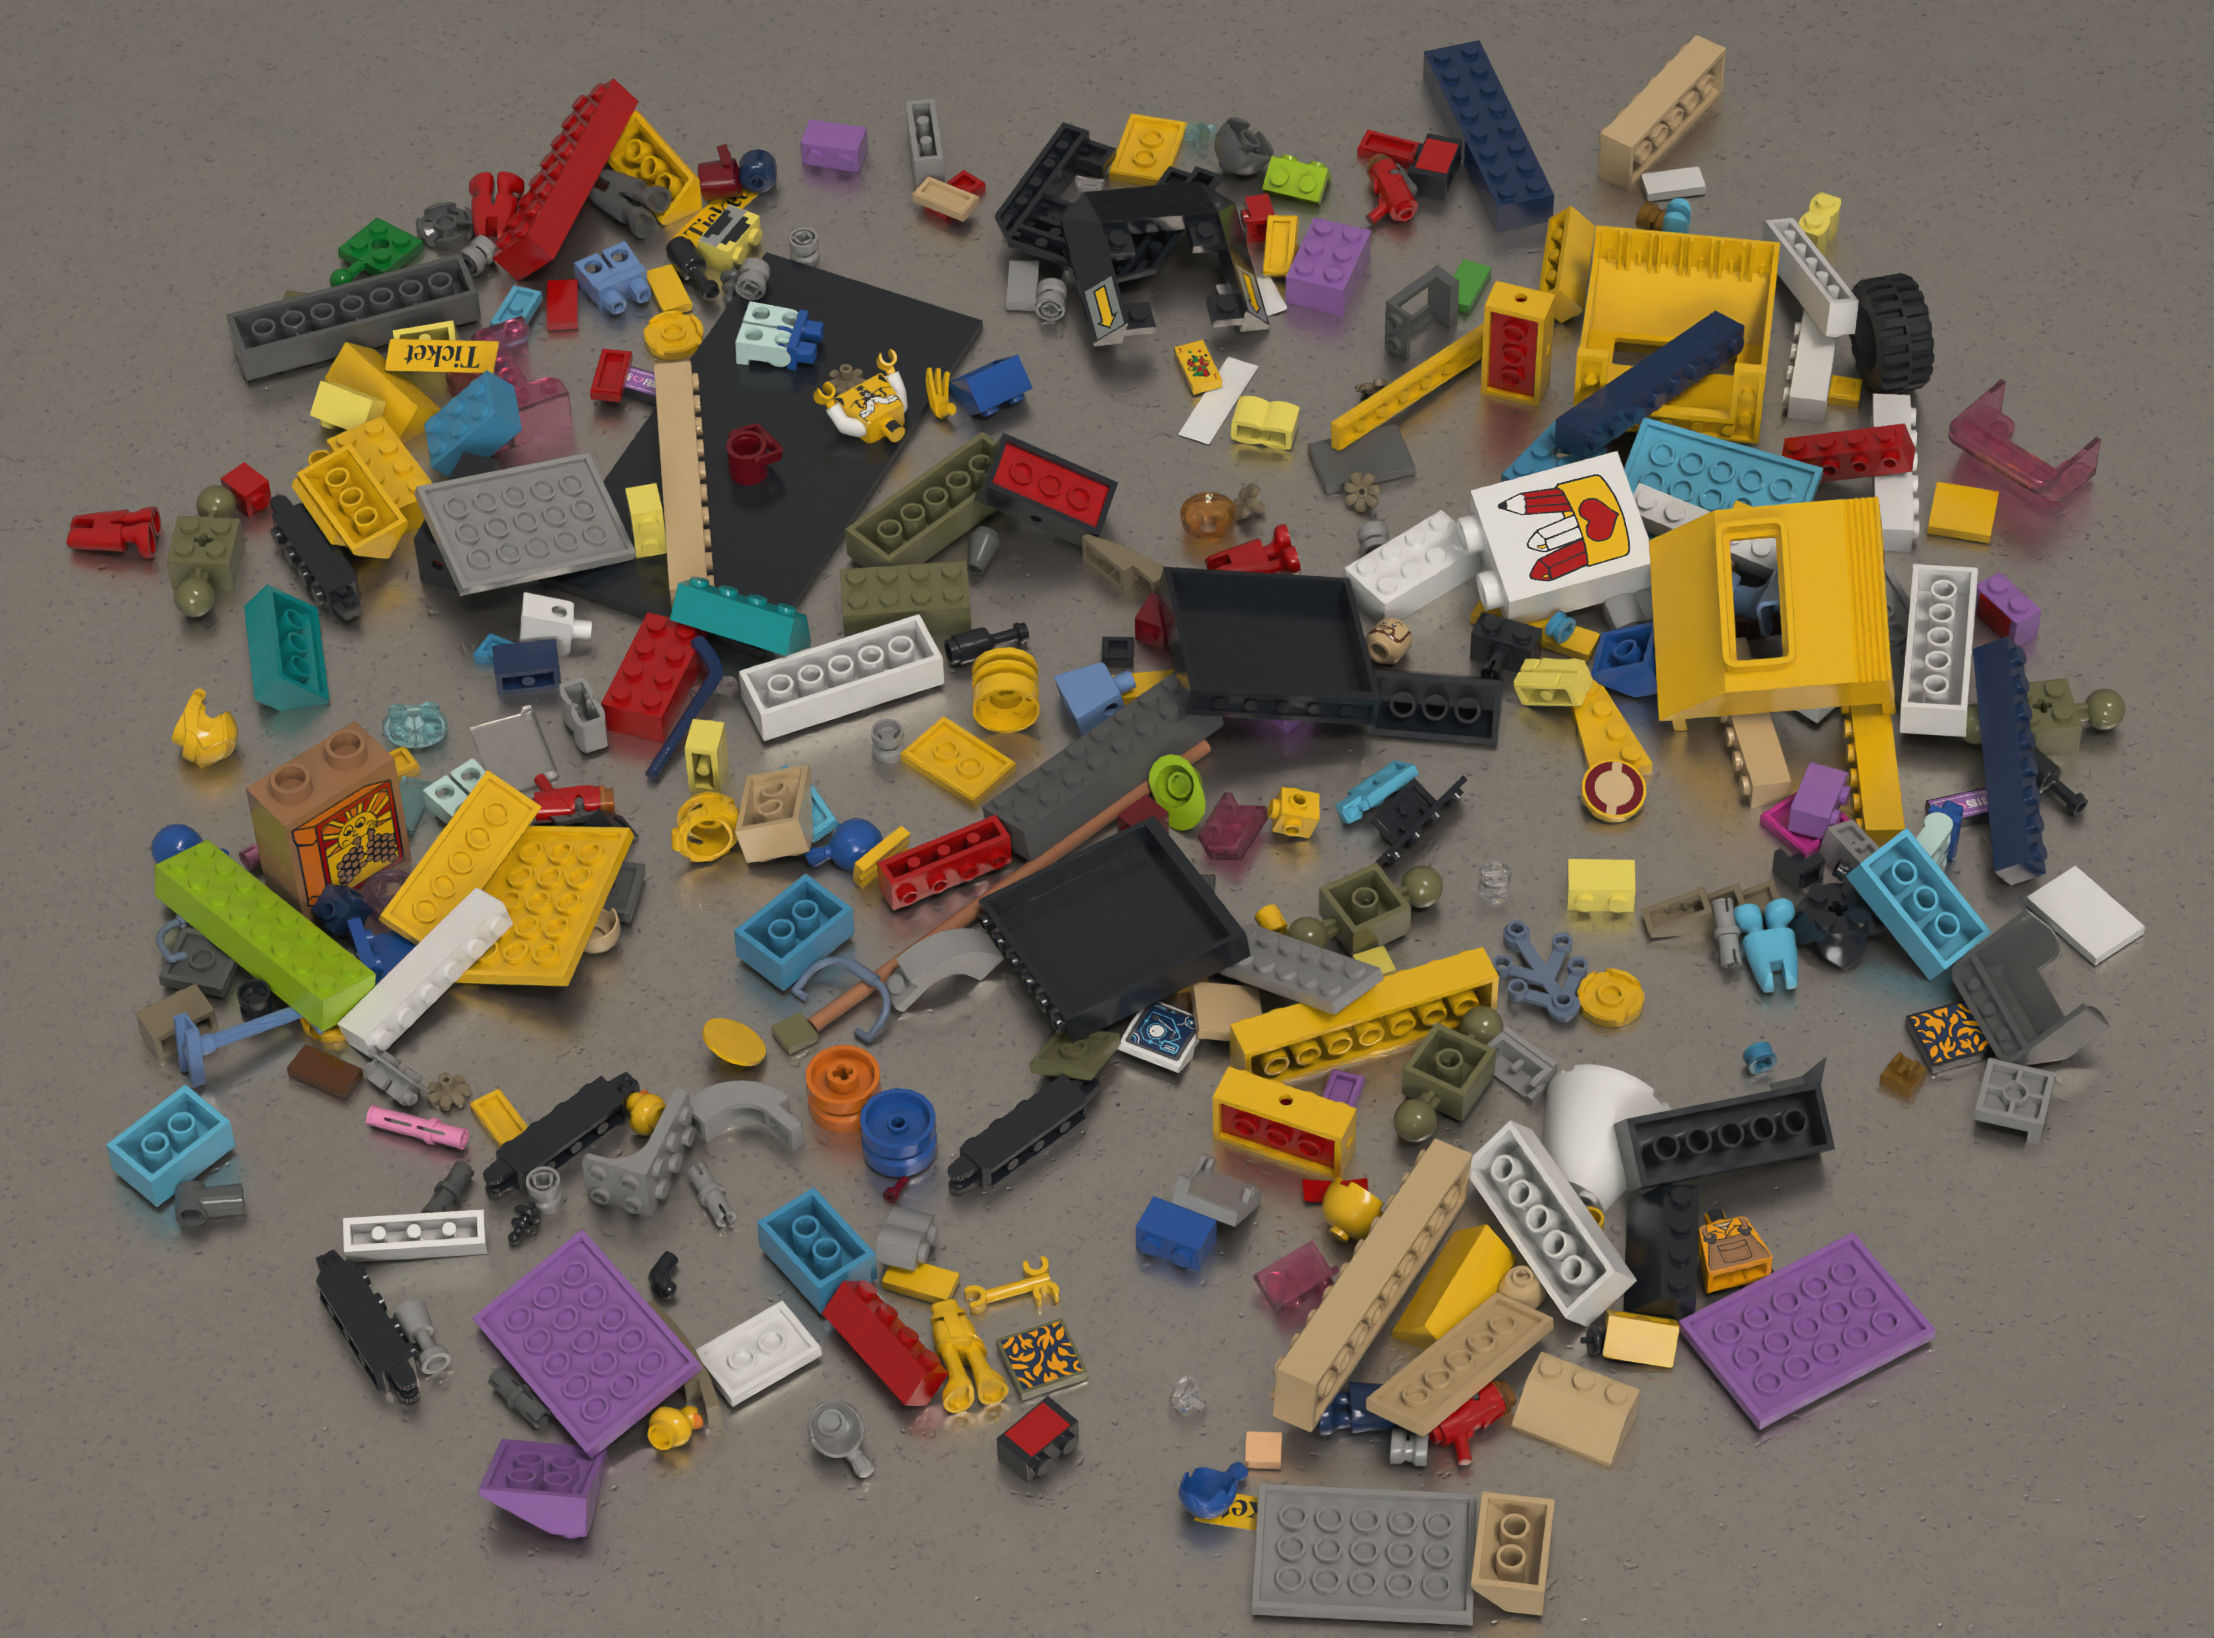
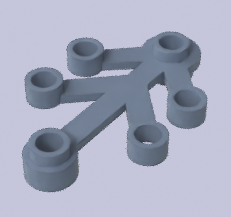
M1519 920L1511 921L1504 928L1503 943L1506 948L1512 951H1520L1531 969L1513 965L1511 958L1506 955H1498L1493 959L1492 964L1499 978L1509 977L1513 979L1508 983V998L1515 1002L1525 1001L1546 1007L1551 1018L1557 1022L1571 1021L1580 1010V1001L1575 993L1581 979L1587 975V960L1580 956L1569 959L1567 966L1568 978L1561 990L1556 982V978L1565 956L1572 950L1571 936L1566 933H1558L1553 936L1552 953L1547 965H1545L1530 942V929ZM1558 943H1565L1567 945L1561 946ZM1499 965H1505V966H1507V967H1505V968H1500V967H1498V966H1499ZM1578 966L1582 969H1574L1573 967ZM1527 983L1543 987L1546 993L1528 989ZM1514 989H1521L1522 991L1516 992V991H1513V990H1514Z

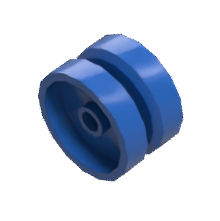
M889 1089L871 1097L862 1108L860 1117L862 1151L865 1161L875 1171L890 1177L911 1176L927 1168L936 1157L938 1146L936 1115L933 1105L924 1095L911 1089Z

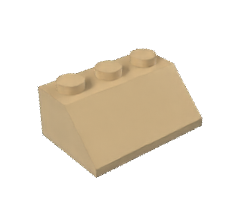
M1541 1351L1527 1377L1511 1429L1611 1468L1638 1416L1641 1390Z
M1482 1491L1471 1588L1506 1612L1543 1616L1555 1499Z

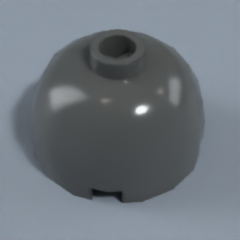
M1230 117L1219 129L1215 137L1214 150L1219 160V166L1225 172L1250 176L1259 172L1268 164L1271 156L1274 154V150L1270 142L1260 131L1254 134L1248 129L1251 124L1237 117Z

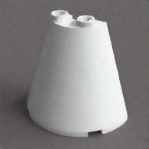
M1592 1064L1575 1065L1574 1069L1568 1072L1562 1069L1551 1079L1545 1094L1542 1145L1586 1207L1598 1208L1604 1214L1628 1188L1614 1124L1627 1118L1669 1111L1671 1108L1667 1102H1662L1661 1104L1653 1096L1655 1090L1640 1079L1614 1068Z

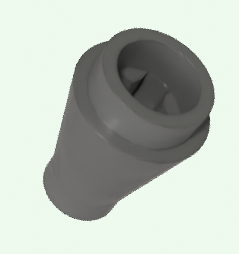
M980 526L970 534L967 571L969 573L982 575L985 567L1000 546L999 535L995 530Z

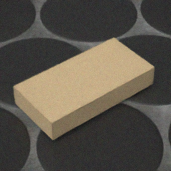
M929 176L912 194L913 202L962 222L979 205V196Z

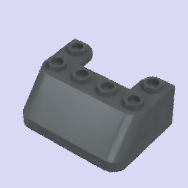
M2028 909L2022 911L1958 959L1951 972L1953 982L1997 1058L2001 1061L2024 1066L2065 1060L2110 1028L2103 1013L2093 1006L2081 1004L2067 1016L2064 1015L2039 973L2059 955L2060 941L2053 929Z

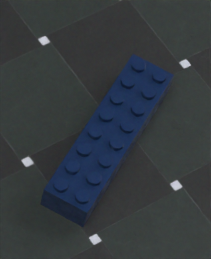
M1480 40L1424 51L1423 79L1451 138L1462 140L1461 160L1495 232L1498 233L1548 222L1549 218L1553 217L1554 193Z

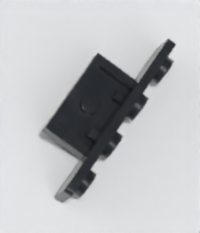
M1463 775L1436 800L1413 778L1369 821L1392 844L1374 863H1378L1381 866L1387 861L1392 865L1405 852L1401 846L1406 841L1412 845L1425 832L1421 826L1425 822L1431 826L1444 813L1440 807L1445 802L1451 806L1464 793L1460 787L1468 779Z

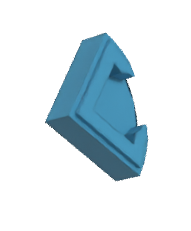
M489 633L473 653L474 662L494 664L492 646L514 644V642Z

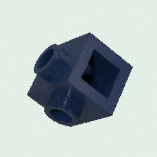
M329 883L311 909L324 923V929L337 937L341 935L350 936L347 920L360 917L364 927L365 921L372 912V909L363 901L364 896L359 891L349 886Z

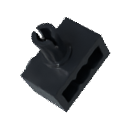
M1481 612L1471 633L1470 660L1485 664L1480 672L1481 677H1490L1494 673L1493 678H1501L1504 669L1515 673L1521 672L1525 659H1539L1541 655L1542 628Z

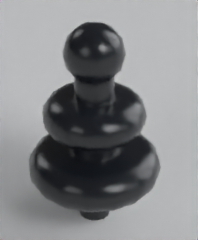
M530 1202L528 1206L516 1205L514 1207V1213L517 1217L511 1220V1225L514 1228V1231L508 1235V1241L511 1244H518L522 1233L531 1232L532 1227L530 1224H538L541 1217L534 1210L536 1207L534 1202Z
M1592 1325L1588 1328L1586 1337L1580 1338L1581 1344H1586L1590 1354L1597 1355L1601 1348L1603 1349L1606 1328L1600 1331L1599 1327Z

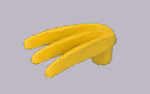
M929 367L926 369V389L930 407L936 417L944 419L946 416L956 413V406L953 403H949L948 397L950 373L946 371L941 382V369L937 368L935 369L933 380L932 368Z

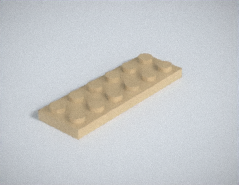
M1496 1292L1367 1397L1366 1410L1424 1437L1554 1329L1553 1317Z

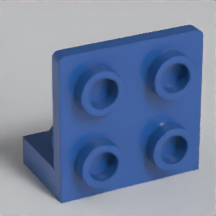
M360 917L347 920L355 957L376 974L375 986L416 947V945L394 930L373 936L371 929L364 930Z

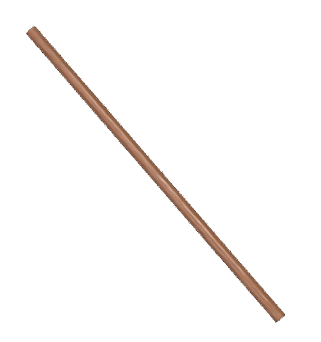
M1203 740L1181 756L1192 765L1208 754L1211 748L1208 742ZM1149 779L1034 861L1025 863L879 967L874 973L879 975L880 980L884 983L900 967L896 959L908 948L936 933L966 927L981 914L979 899L1057 862L1117 819V815L1145 794L1148 796L1152 794ZM861 980L809 1017L807 1021L816 1032H819L875 992L877 988L871 987Z

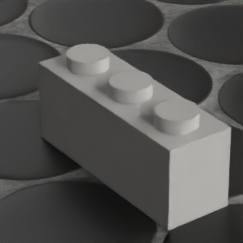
M935 98L905 101L907 133L915 187H919L928 176L945 183L944 157Z

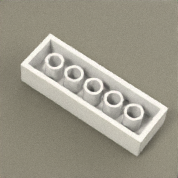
M1913 564L1901 700L1900 733L1966 737L1977 598L1978 568Z
M920 614L741 670L739 671L741 697L763 741L944 684L943 657Z
M1510 1120L1472 1156L1471 1181L1566 1319L1588 1327L1637 1281L1532 1129Z

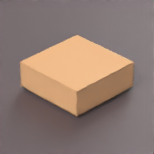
M1246 1431L1245 1467L1252 1469H1281L1282 1432Z

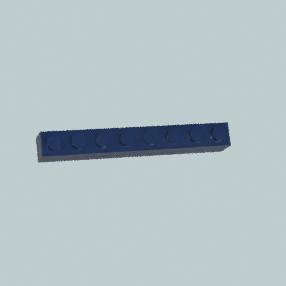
M1715 310L1556 419L1554 444L1582 460L1599 451L1607 443L1621 436L1623 432L1640 423L1642 419L1652 412L1660 409L1665 403L1679 396L1694 383L1699 382L1707 374L1738 355L1744 347V325Z
M2006 636L1976 647L1972 651L1994 871L2012 886L2046 874L2045 860L2047 859V850L2042 839L2044 822L2039 811L2041 794L2036 783L2038 766L2034 759L2033 747H2035V738L2030 726V719L2033 716L2027 697L2030 686L2024 669L2027 658L2023 648L2017 646Z

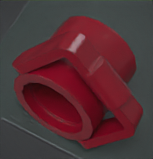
M727 144L717 146L720 160L698 164V178L700 180L702 197L704 201L731 197L740 198L743 195V191L738 178L739 167L735 158H732Z
M754 423L734 429L728 434L729 439L726 443L729 476L738 484L754 485L760 483L769 473L768 464L782 459L783 447L759 424Z

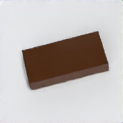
M307 1044L302 1047L287 1066L289 1076L344 1100L364 1076L362 1068Z

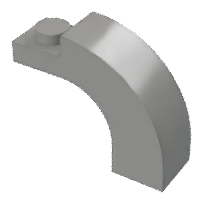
M969 928L946 930L917 942L896 959L900 967L883 984L888 989L895 1009L904 1012L932 984L940 979L955 974H965L981 981L1004 958L991 937L981 931Z
M744 1080L728 1081L709 1086L689 1098L690 1106L693 1107L692 1127L696 1128V1135L706 1144L731 1127L755 1125L769 1131L792 1152L803 1146V1124L796 1114L790 1112L789 1096L770 1085Z

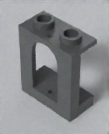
M1437 265L1388 299L1385 311V346L1391 352L1397 353L1405 360H1408L1410 358V337L1434 320L1448 330L1457 325L1459 280ZM1428 287L1427 305L1413 315L1401 308L1403 304Z

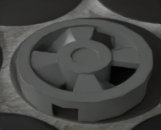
M443 202L429 206L424 210V216L421 219L418 217L416 220L417 237L423 240V244L430 249L445 251L462 247L472 240L474 236L472 212L467 207H465V210L456 208V203ZM458 225H469L468 233L466 235L458 233Z

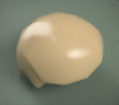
M602 908L583 952L589 954L605 953L616 945L620 937L621 928L617 912L614 908H611L610 911Z

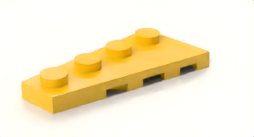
M1592 680L1593 684L1589 692L1586 693L1581 707L1570 706L1574 723L1577 725L1580 745L1583 747L1587 770L1593 764L1605 759H1619L1630 763L1640 771L1641 775L1651 773L1652 761L1604 686Z

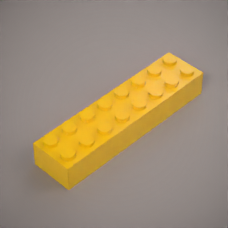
M1480 947L1473 950H1465L1457 955L1441 960H1432L1427 964L1408 970H1400L1395 974L1385 976L1381 982L1335 1015L1303 1003H1298L1285 1008L1273 1009L1268 1013L1252 1018L1241 1019L1236 1023L1230 1024V1067L1238 1070H1247L1254 1075L1287 1084L1422 1042L1436 1022L1455 1031L1460 1030L1462 1017L1469 1009L1476 1006H1488L1497 1011L1499 975L1484 948Z

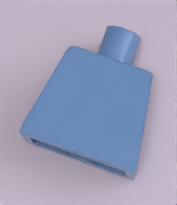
M1102 662L1054 676L1059 695L1081 737L1125 707L1121 694L1136 688V683L1129 670L1112 677L1105 663Z

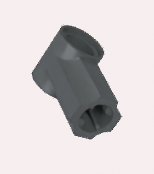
M185 1181L178 1184L175 1188V1216L177 1223L182 1226L195 1227L203 1224L208 1217L244 1214L245 1212L242 1183L205 1187L201 1182Z

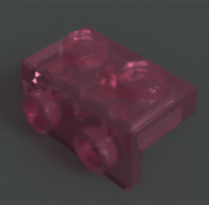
M1224 792L1198 833V839L1210 860L1242 861L1268 820L1266 806L1238 805L1232 792Z
M1311 1240L1257 1272L1253 1279L1274 1312L1283 1307H1286L1289 1312L1306 1301L1303 1295L1312 1290L1318 1295L1325 1291L1329 1285H1334L1335 1283L1332 1278L1340 1270L1336 1265L1332 1268L1329 1267L1318 1247Z

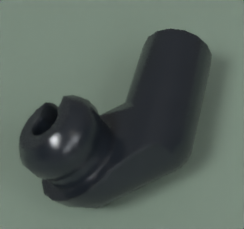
M669 1251L663 1253L648 1275L652 1291L655 1294L659 1293L663 1299H669L677 1290V1285L670 1280V1273L679 1260Z

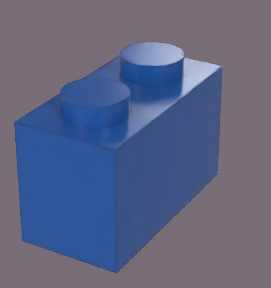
M1155 1196L1151 1199L1136 1225V1248L1149 1255H1157L1171 1260L1178 1266L1189 1267L1200 1271L1217 1241V1220Z

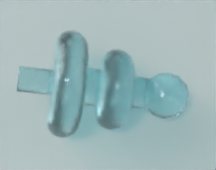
M1190 122L1185 127L1184 139L1191 146H1199L1202 141H1207L1210 135L1217 133V127L1214 124L1207 126L1205 123L1197 124Z

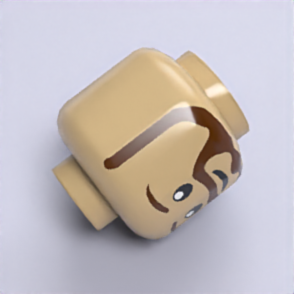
M1390 617L1380 620L1366 635L1365 639L1369 656L1374 661L1384 665L1397 663L1411 648L1413 641L1409 628L1402 621Z

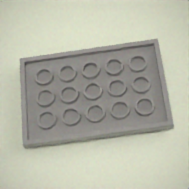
M589 452L417 486L414 492L460 596L634 560L636 550Z
M1259 1483L1252 1615L1473 1625L1474 1589L1471 1588V1578L1475 1554L1477 1494Z

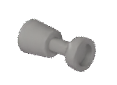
M414 1299L400 1305L395 1310L393 1317L399 1322L406 1338L411 1343L419 1344L422 1352L419 1355L418 1362L422 1372L434 1374L442 1371L449 1365L451 1356L444 1346L435 1345L431 1338L434 1327L425 1302L420 1299Z

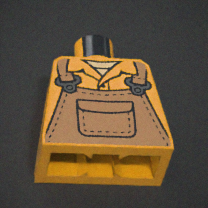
M1719 1208L1712 1209L1704 1215L1706 1225L1698 1229L1697 1252L1707 1293L1755 1282L1771 1274L1772 1254L1747 1218L1741 1216L1727 1220L1724 1211Z

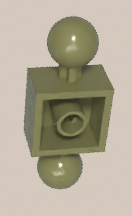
M209 486L199 494L196 508L200 517H177L167 558V567L171 586L176 588L174 592L175 605L182 614L188 617H201L211 610L215 602L213 589H235L245 542L240 518H232L237 508L235 496L224 486Z
M2067 678L2029 682L2030 689L2027 692V697L2033 715L2032 719H2030L2031 731L2035 738V747L2046 756L2078 752L2082 731L2081 721H2087L2091 726L2099 730H2109L2118 726L2125 716L2126 707L2123 698L2111 689H2098L2092 692L2084 703L2075 704ZM1978 703L1968 705L1966 737H1961L1964 741L1973 745L1982 744Z
M1374 863L1320 887L1319 915L1323 918V921L1320 922L1312 917L1298 918L1290 924L1286 936L1324 949L1327 947L1328 939L1336 936L1351 957L1354 954L1379 947L1410 933V905L1417 908H1427L1434 905L1443 893L1442 878L1431 867L1416 866L1405 873L1401 886L1396 888L1378 863Z
M1476 1006L1469 1009L1462 1017L1460 1023L1461 1033L1437 1022L1434 1024L1403 1068L1402 1094L1412 1099L1400 1104L1394 1114V1128L1402 1139L1412 1143H1419L1429 1139L1437 1127L1435 1110L1460 1121L1465 1118L1495 1075L1496 1049L1487 1044L1501 1033L1504 1028L1502 1018L1496 1010L1488 1006Z

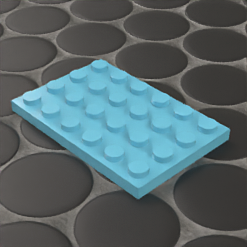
M1646 417L1641 422L1624 468L1633 494L1638 484L1641 483L1710 512L1733 509L1736 500L1752 507L1813 502L1823 475V468ZM1647 532L1649 540L1658 537ZM1738 569V572H1740V573L1747 574V575H1750V576H1754V575H1752V574H1749V573H1747V572H1744V571Z

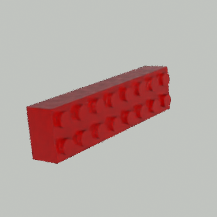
M614 78L604 85L602 83L597 84L587 96L582 94L574 101L571 106L574 109L573 112L561 124L562 132L550 144V147H552L551 152L542 159L539 164L541 170L528 184L531 187L530 190L519 200V210L508 220V230L496 242L498 248L492 259L517 281L554 260L639 103Z

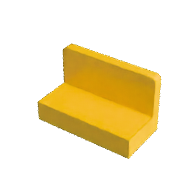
M1607 1309L1605 1317L1606 1334L1602 1352L1605 1358L1669 1368L1673 1366L1680 1327L1677 1320Z

